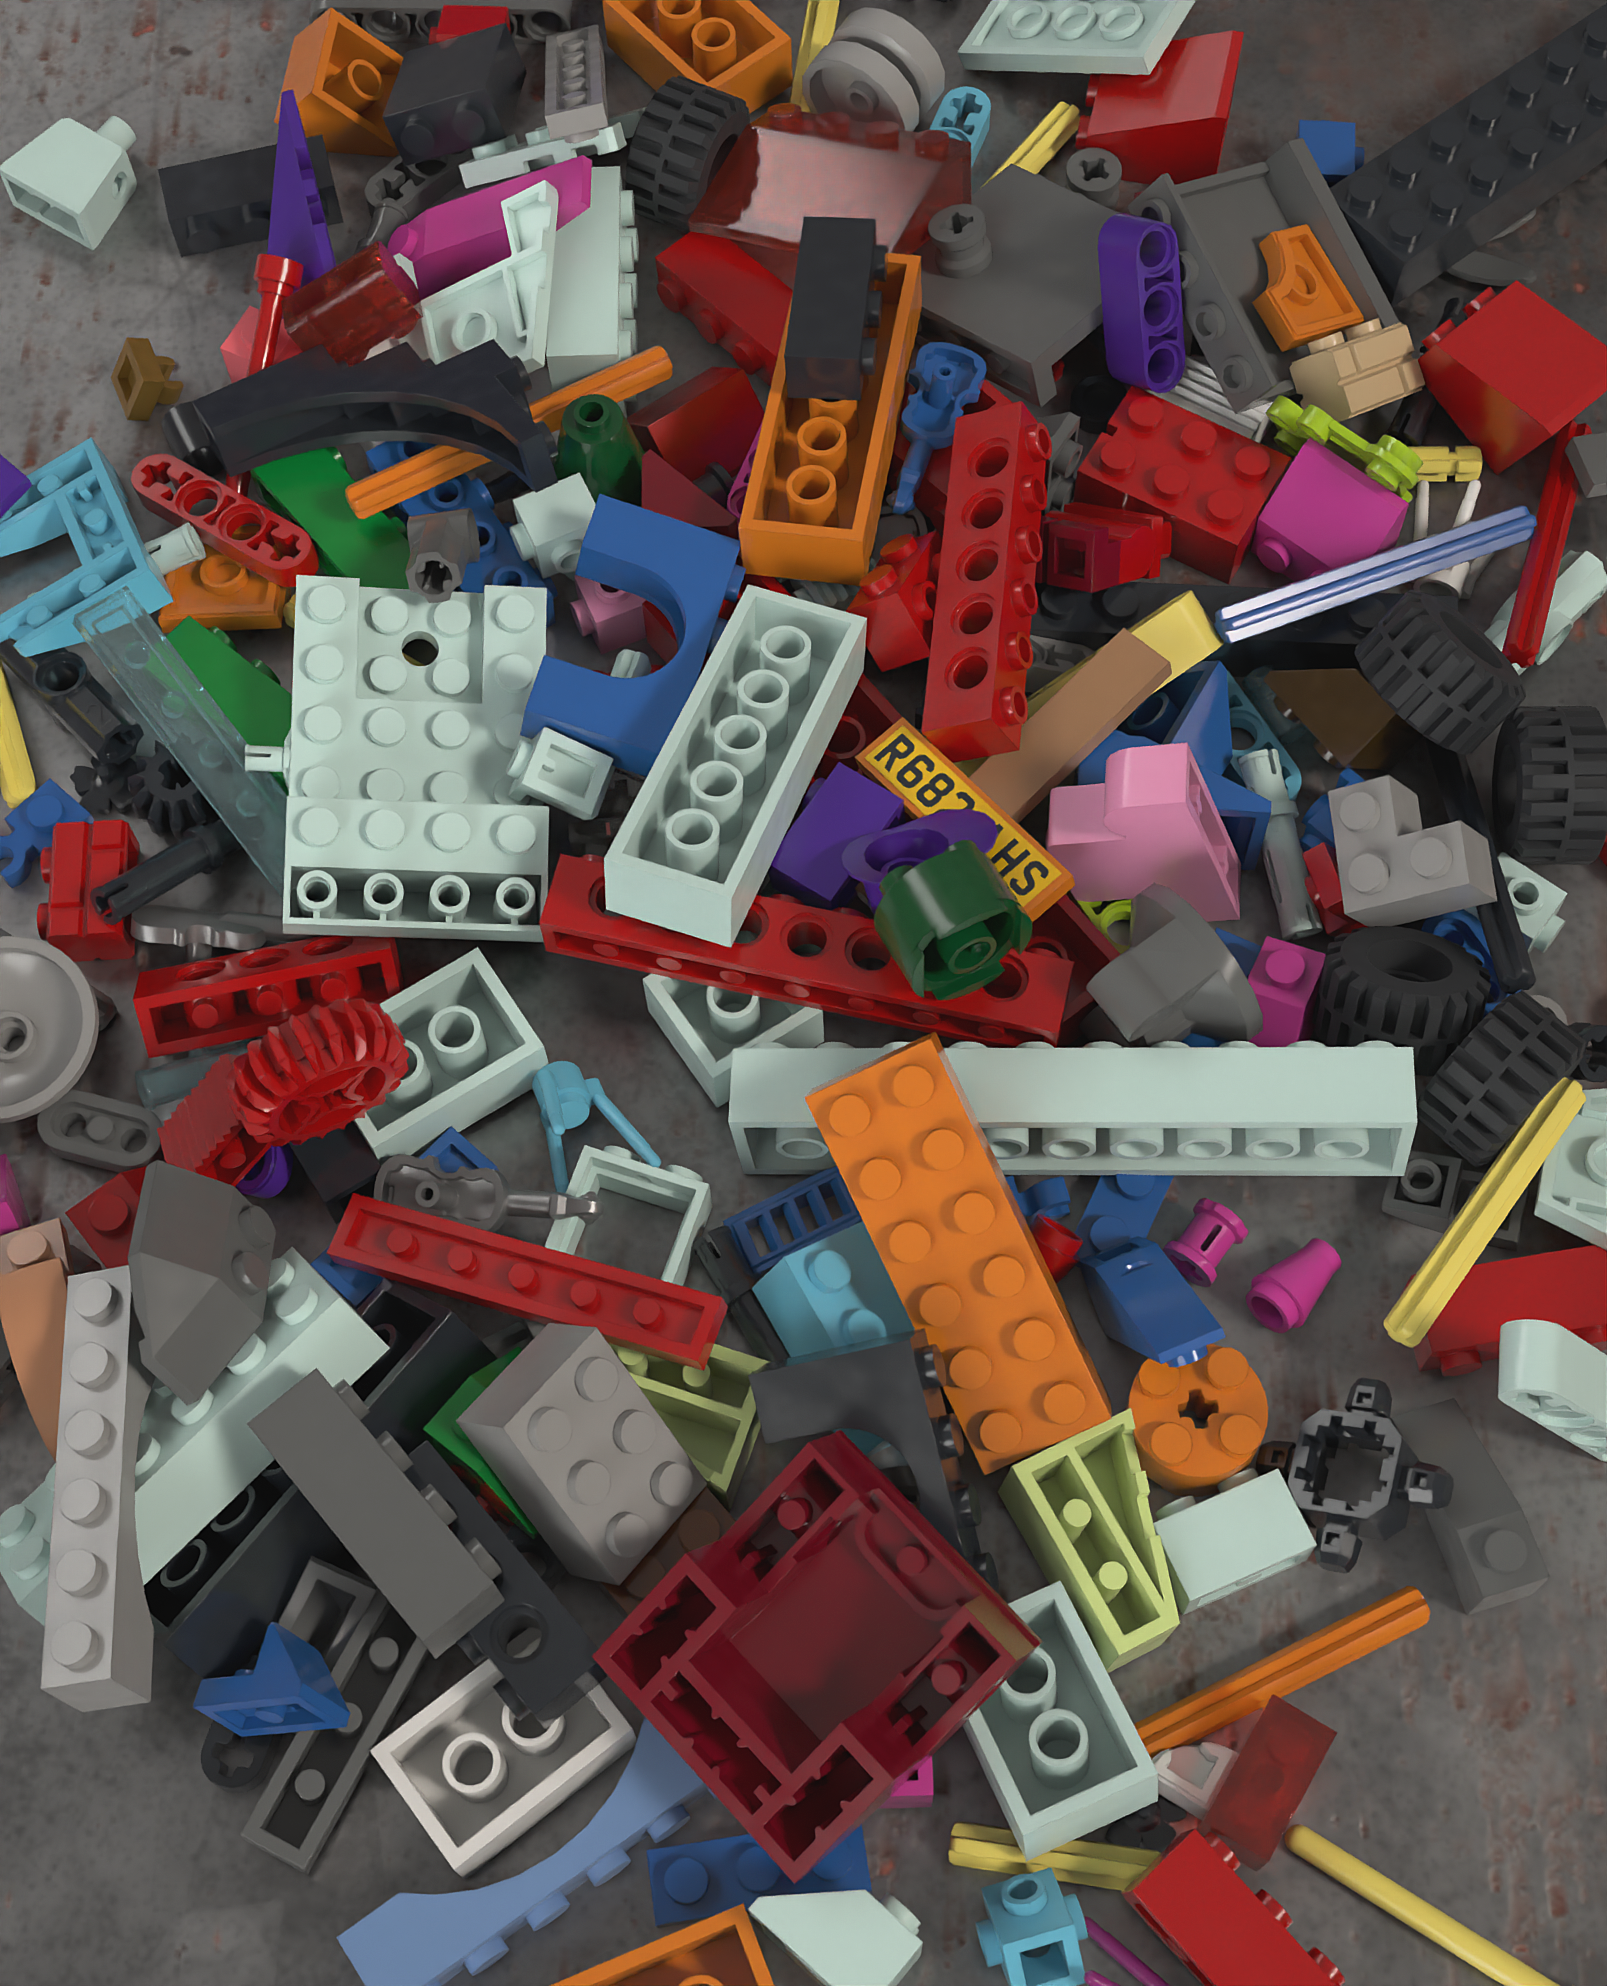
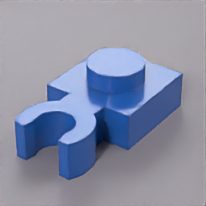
M49 778L4 818L13 832L9 836H0V861L4 858H13V860L0 872L1 876L11 888L22 884L29 877L32 862L38 856H41L42 849L44 847H52L53 826L56 823L84 821L88 824H93L94 819L92 815L52 779Z

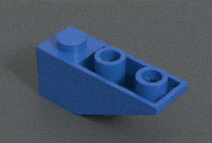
M1136 1236L1084 1257L1078 1262L1104 1334L1160 1364L1167 1362L1169 1367L1184 1366L1205 1357L1208 1354L1206 1345L1226 1338L1222 1326L1156 1242Z

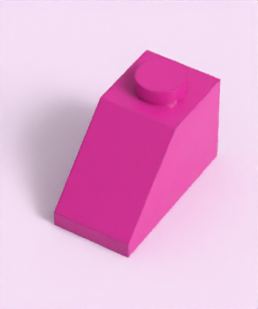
M1266 937L1247 979L1254 990L1263 1014V1030L1247 1042L1253 1043L1257 1047H1287L1295 1042L1309 1041L1315 1028L1312 1019L1326 954L1273 937Z

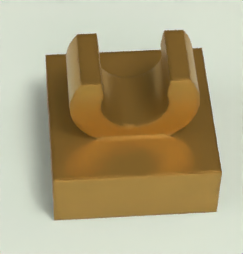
M127 337L111 375V380L127 420L149 421L157 402L166 405L176 403L184 387L182 381H168L175 362L172 358L166 356H155L148 338Z

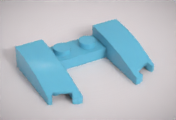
M92 438L87 439L27 475V478L33 485L0 518V557L35 547L65 533H69L82 566L0 615V643L11 638L17 641L13 645L22 656L29 657L89 641L129 625L174 601L159 566L147 552L127 508L126 502L129 499L115 468Z

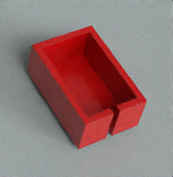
M1132 385L1109 420L1107 432L1100 434L1078 468L1073 502L1163 516V521H1168L1172 525L1171 554L1169 557L1229 585L1252 547L1258 518L1288 471L1291 457Z

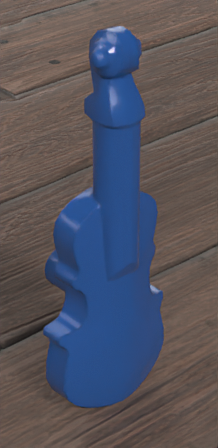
M932 342L924 345L918 351L915 368L909 371L908 382L916 388L917 393L909 395L907 407L902 412L900 431L911 443L897 477V489L888 495L886 502L895 514L903 515L915 509L916 503L914 502L913 495L922 484L933 450L946 448L953 444L956 418L963 416V410L960 408L967 403L978 401L987 369L982 357L972 350L950 343Z

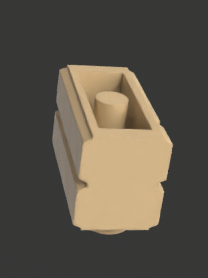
M1379 318L1346 329L1345 333L1348 342H1345L1341 331L1308 343L1311 355L1293 361L1289 367L1298 394L1303 395V399L1300 401L1302 410H1305L1309 404H1312L1326 412L1337 422L1421 391L1425 385L1418 359L1411 356L1415 350L1407 325L1400 322L1382 329Z

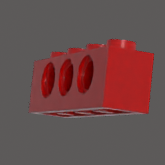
M325 935L140 972L133 996V1003L148 1058H154L267 1035L269 1026L278 1027L289 1021L291 1014L295 1016L309 1012L314 1005H319L321 1008L328 1007L338 999H344L347 1004L354 999H365L367 1003L381 1004L404 990V977L394 937Z

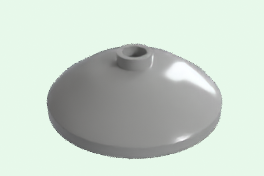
M0 937V1123L13 1122L35 1115L61 1099L84 1073L91 1060L98 1038L99 1012L97 1001L84 973L59 949L40 940L28 937ZM25 1035L24 1044L15 1051H9L11 1040L16 1036Z

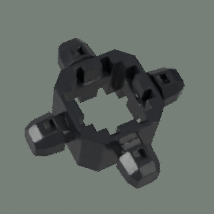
M1358 1378L1350 1389L1344 1407L1347 1412L1321 1409L1303 1421L1297 1445L1295 1442L1270 1441L1262 1444L1259 1448L1256 1460L1257 1472L1262 1476L1279 1469L1293 1499L1318 1528L1315 1539L1317 1545L1314 1548V1554L1317 1564L1322 1569L1346 1574L1352 1570L1357 1563L1363 1544L1358 1536L1386 1541L1404 1529L1407 1524L1411 1504L1414 1508L1440 1509L1448 1506L1451 1502L1454 1479L1450 1473L1440 1466L1420 1462L1408 1443L1390 1421L1391 1392L1385 1382L1377 1379ZM1349 1443L1357 1444L1361 1449L1380 1452L1382 1448H1385L1389 1453V1458L1383 1459L1379 1477L1380 1482L1383 1484L1381 1492L1373 1491L1371 1502L1359 1500L1357 1507L1349 1505L1347 1501L1325 1498L1323 1501L1318 1495L1319 1490L1325 1489L1329 1472L1325 1465L1326 1458L1335 1459L1337 1448L1348 1450Z

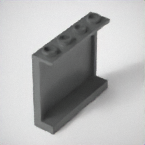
M1303 138L1288 141L1264 162L1174 185L1168 173L1162 174L1127 206L1132 215L1164 222L1170 225L1176 232L1179 249L1182 312L1235 414L1273 402L1278 395L1288 397L1297 394L1289 367L1293 361L1311 355L1308 345L1282 352L1252 303L1266 290L1269 282L1267 263L1258 244L1271 232L1307 224L1364 316L1365 321L1363 323L1379 318L1382 329L1400 323ZM1343 334L1345 342H1348L1346 334Z
M1011 163L962 203L975 205L985 215L987 223L985 236L988 237L993 250L992 261L986 269L977 275L961 279L949 278L941 274L935 261V250L937 247L931 242L929 232L925 233L901 254L921 256L922 308L915 342L923 346L932 342H945L972 350L982 357L986 363L985 379L1041 408L1057 394L1051 366L1103 323L1097 248L1098 236L1107 219L1116 213L1122 212L1109 209L1080 193L1070 191L1039 174H1033Z

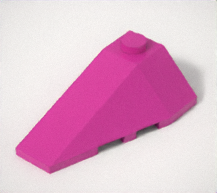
M581 155L470 192L429 208L408 224L399 226L393 232L387 247L388 254L392 257L400 253L412 261L420 300H423L512 255L501 202L546 180L557 189L559 196L556 231L590 208L592 160Z

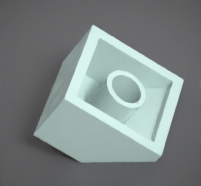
M866 1890L758 1897L748 1909L753 1924L819 1986H896L921 1956L923 1942L916 1936L919 1932L918 1926L921 1924L920 1921L888 1892L879 1902Z

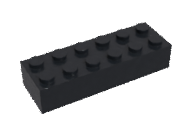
M385 1278L356 1310V1313L390 1349L351 1385V1388L370 1411L360 1421L376 1439L387 1431L403 1451L409 1455L425 1442L423 1428L471 1375L498 1358L453 1311L394 1280ZM273 1460L144 1585L145 1597L154 1628V1637L203 1679L234 1676L237 1670L244 1669L251 1660L254 1650L264 1640L270 1623H278L311 1556L331 1563L346 1549L344 1544L276 1460Z

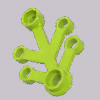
M1278 395L1265 412L1279 430L1274 437V441L1295 458L1302 446L1311 437L1406 502L1410 503L1413 499L1407 488L1412 489L1419 479L1416 473L1422 467L1423 462L1415 452L1399 440L1389 435H1383L1377 444H1370L1334 420L1320 408L1309 404L1305 410H1302L1297 404L1282 395Z

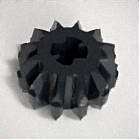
M180 733L174 747L167 748L166 745L155 740L154 751L156 754L153 757L136 756L135 766L139 773L127 777L128 789L133 797L132 808L138 819L147 822L151 831L159 837L172 830L175 838L181 840V837L184 836L182 833L193 825L206 826L211 819H218L229 813L226 803L236 799V787L231 779L232 769L228 760L222 757V754H216L213 746L205 738L192 746L189 739Z

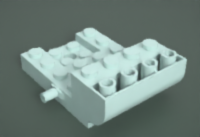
M296 575L291 728L284 741V747L254 746L249 744L245 746V772H283L284 780L289 790L286 809L283 934L544 942L539 921L548 895L549 806H543V801L530 795H526L520 801L508 797L514 778L506 775V769L520 740L528 743L532 740L520 736L531 690L543 656L546 655L547 588L485 585L484 593L452 592L449 601L429 603L424 596L417 592H412L410 589L359 587L360 578ZM423 639L433 644L438 656L427 666H415L404 658L402 654L403 647L411 640Z

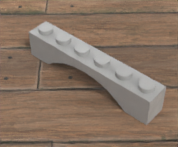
M129 1265L68 1276L41 1690L81 1712L151 1702L154 1628L145 1597L138 1556L135 1522V1468L138 1438L144 1409L156 1376L141 1362L139 1341L145 1339V1335L134 1309Z

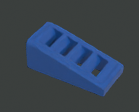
M834 1166L725 1219L723 1226L730 1228L732 1237L754 1274L761 1273L765 1276L783 1257L858 1224L863 1220L837 1166ZM832 1196H835L843 1213L842 1217L834 1221L824 1201ZM810 1206L819 1226L818 1229L808 1233L799 1209ZM785 1216L795 1239L784 1245L774 1223V1219ZM759 1225L771 1250L770 1253L762 1257L759 1256L748 1231Z

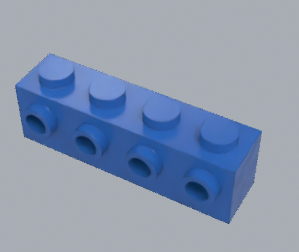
M385 441L365 452L370 475L438 444L413 441ZM463 473L390 507L395 516L406 527L410 516L463 508L472 509L479 534L480 560L478 563L467 564L463 582L455 587L453 592L484 593L485 585L547 588L546 628L556 623L553 599L558 597V592L551 577L543 579L537 567L533 568L528 560L523 561L509 529V527L514 525L509 521L501 524L492 511L495 509L493 499L479 478L470 480L466 473Z

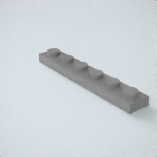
M598 24L546 36L545 119L550 139L564 137L566 143L583 142L598 136L599 128L608 127L604 49Z

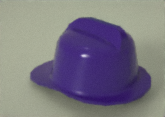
M950 809L930 814L892 829L877 831L857 838L847 845L841 855L843 869L851 877L864 883L869 907L875 915L878 904L883 898V894L879 889L880 883L892 870L905 865L915 867L934 856L942 854L949 846L961 840L973 841L978 849L986 854L993 848L998 837L996 823L987 814L971 809Z

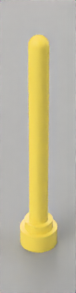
M1296 1824L1287 1829L1284 1840L1291 1852L1504 1986H1560L1308 1827Z

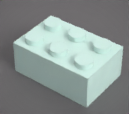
M478 947L380 1004L383 1011L390 1015L393 1022L397 1024L406 1041L404 1046L409 1054V1058L406 1061L409 1069L400 1078L401 1084L395 1091L385 1094L386 1100L382 1105L373 1106L365 1112V1118H356L353 1122L382 1166L390 1157L396 1155L420 1156L451 1126L457 1132H460L532 1089L533 1077L541 1068L549 1064L545 1048Z
M1061 1580L1008 1604L1040 1637L1043 1643L962 1725L1026 1862L1158 1801V1772Z

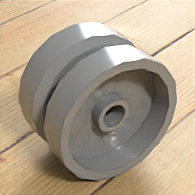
M868 7L849 14L837 29L829 44L822 48L802 76L804 98L810 108V112L824 130L842 145L856 152L881 158L897 153L916 128L919 120L924 118L937 101L945 86V71L939 55L924 34L900 16L885 9Z

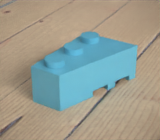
M863 1221L783 1257L752 1287L753 1292L790 1357L915 1330ZM841 1429L866 1457L891 1446L889 1442L870 1432L858 1429Z

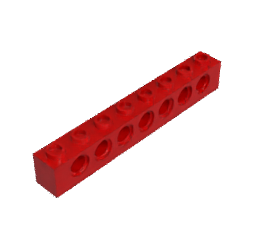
M560 854L539 921L545 949L548 952L926 1033L935 1031L940 1036L977 1042L996 1048H1016L1022 1043L1032 1041L1045 1042L1057 1048L1074 967L1073 961L1061 959L1059 955L1046 949L1029 948L1022 951L1020 955L1015 949H1011L999 961L1005 971L982 988L951 1000H937L932 991H924L923 998L916 995L875 930L874 920L868 919L860 911L844 907L835 908L832 911L804 905L800 900L784 894H774L769 897L756 895L739 932L750 931L757 934L758 937L748 943L734 942L730 948L626 915L609 916L604 914L607 910L604 857L592 854L583 855L580 858ZM804 944L816 945L822 949L820 953L811 957H802L792 952L795 948ZM865 958H878L886 963L883 968L875 971L864 970L856 964ZM993 985H1005L1013 989L1016 994L1008 998H996L988 994L985 989Z

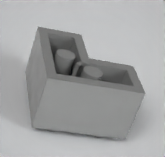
M1389 775L1328 791L1344 913L1369 928L1375 926H1395L1497 901L1488 839L1459 820L1422 830L1417 794Z

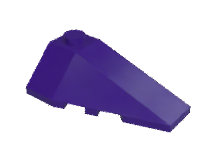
M288 90L283 91L281 94L267 254L288 258L304 265L300 290L293 291L291 301H285L282 319L299 325L302 337L351 327L299 108L294 91Z

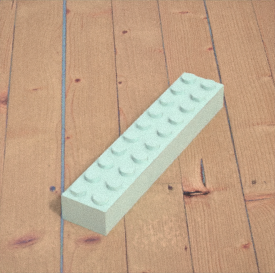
M1038 1041L1025 1042L1016 1048H987L985 1045L977 1042H959L951 1045L949 1048H944L1004 1175L1404 1176L1417 1126L1413 1047H1394L1393 1044L1385 1041H1367L1358 1044L1356 1047H1326L1324 1044L1315 1041H1299L1287 1047H1257L1255 1044L1246 1041H1231L1219 1047L1190 1048L1188 1045L1177 1041L1159 1042L1150 1048H1122L1116 1043L1107 1041L1092 1042L1083 1048H1054L1051 1044ZM775 1042L757 1043L751 1048H733L728 1123L743 1173L817 1174L837 1166L804 1097L813 1088L907 1045L909 1042H893L886 1044L883 1048H854L842 1042H827L820 1044L817 1048H788L783 1044Z

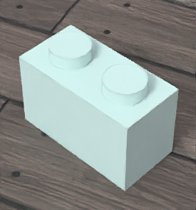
M1255 1469L1242 1471L1218 1485L1221 1494L1196 1504L1193 1496L1183 1497L1169 1503L1155 1513L1158 1519L1157 1522L1153 1523L1156 1536L1160 1535L1174 1599L1182 1616L1306 1561L1317 1544L1279 1469L1260 1477Z

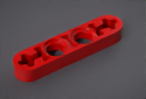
M166 453L154 454L145 457L133 469L131 475L133 488L142 505L148 511L178 528L189 522L195 528L202 542L282 587H296V575L314 576L320 562L318 554L309 534L297 525L175 456ZM170 481L172 482L176 490L175 495L173 494L171 488L165 486ZM205 499L217 501L214 509L202 516L189 514L191 508L199 501ZM249 523L260 525V529L253 537L238 541L232 539L233 533L240 526ZM275 544L278 548V551L287 555L283 557L281 560H279L278 555L275 549L273 548Z

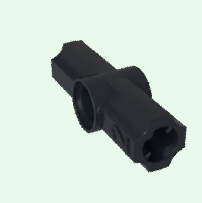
M9 638L0 643V659L47 707L54 722L61 728L69 730L101 765L107 763L120 765L136 753L137 745L144 736L140 724L91 675L81 656L74 652H69L63 647L24 657L13 646L17 641Z

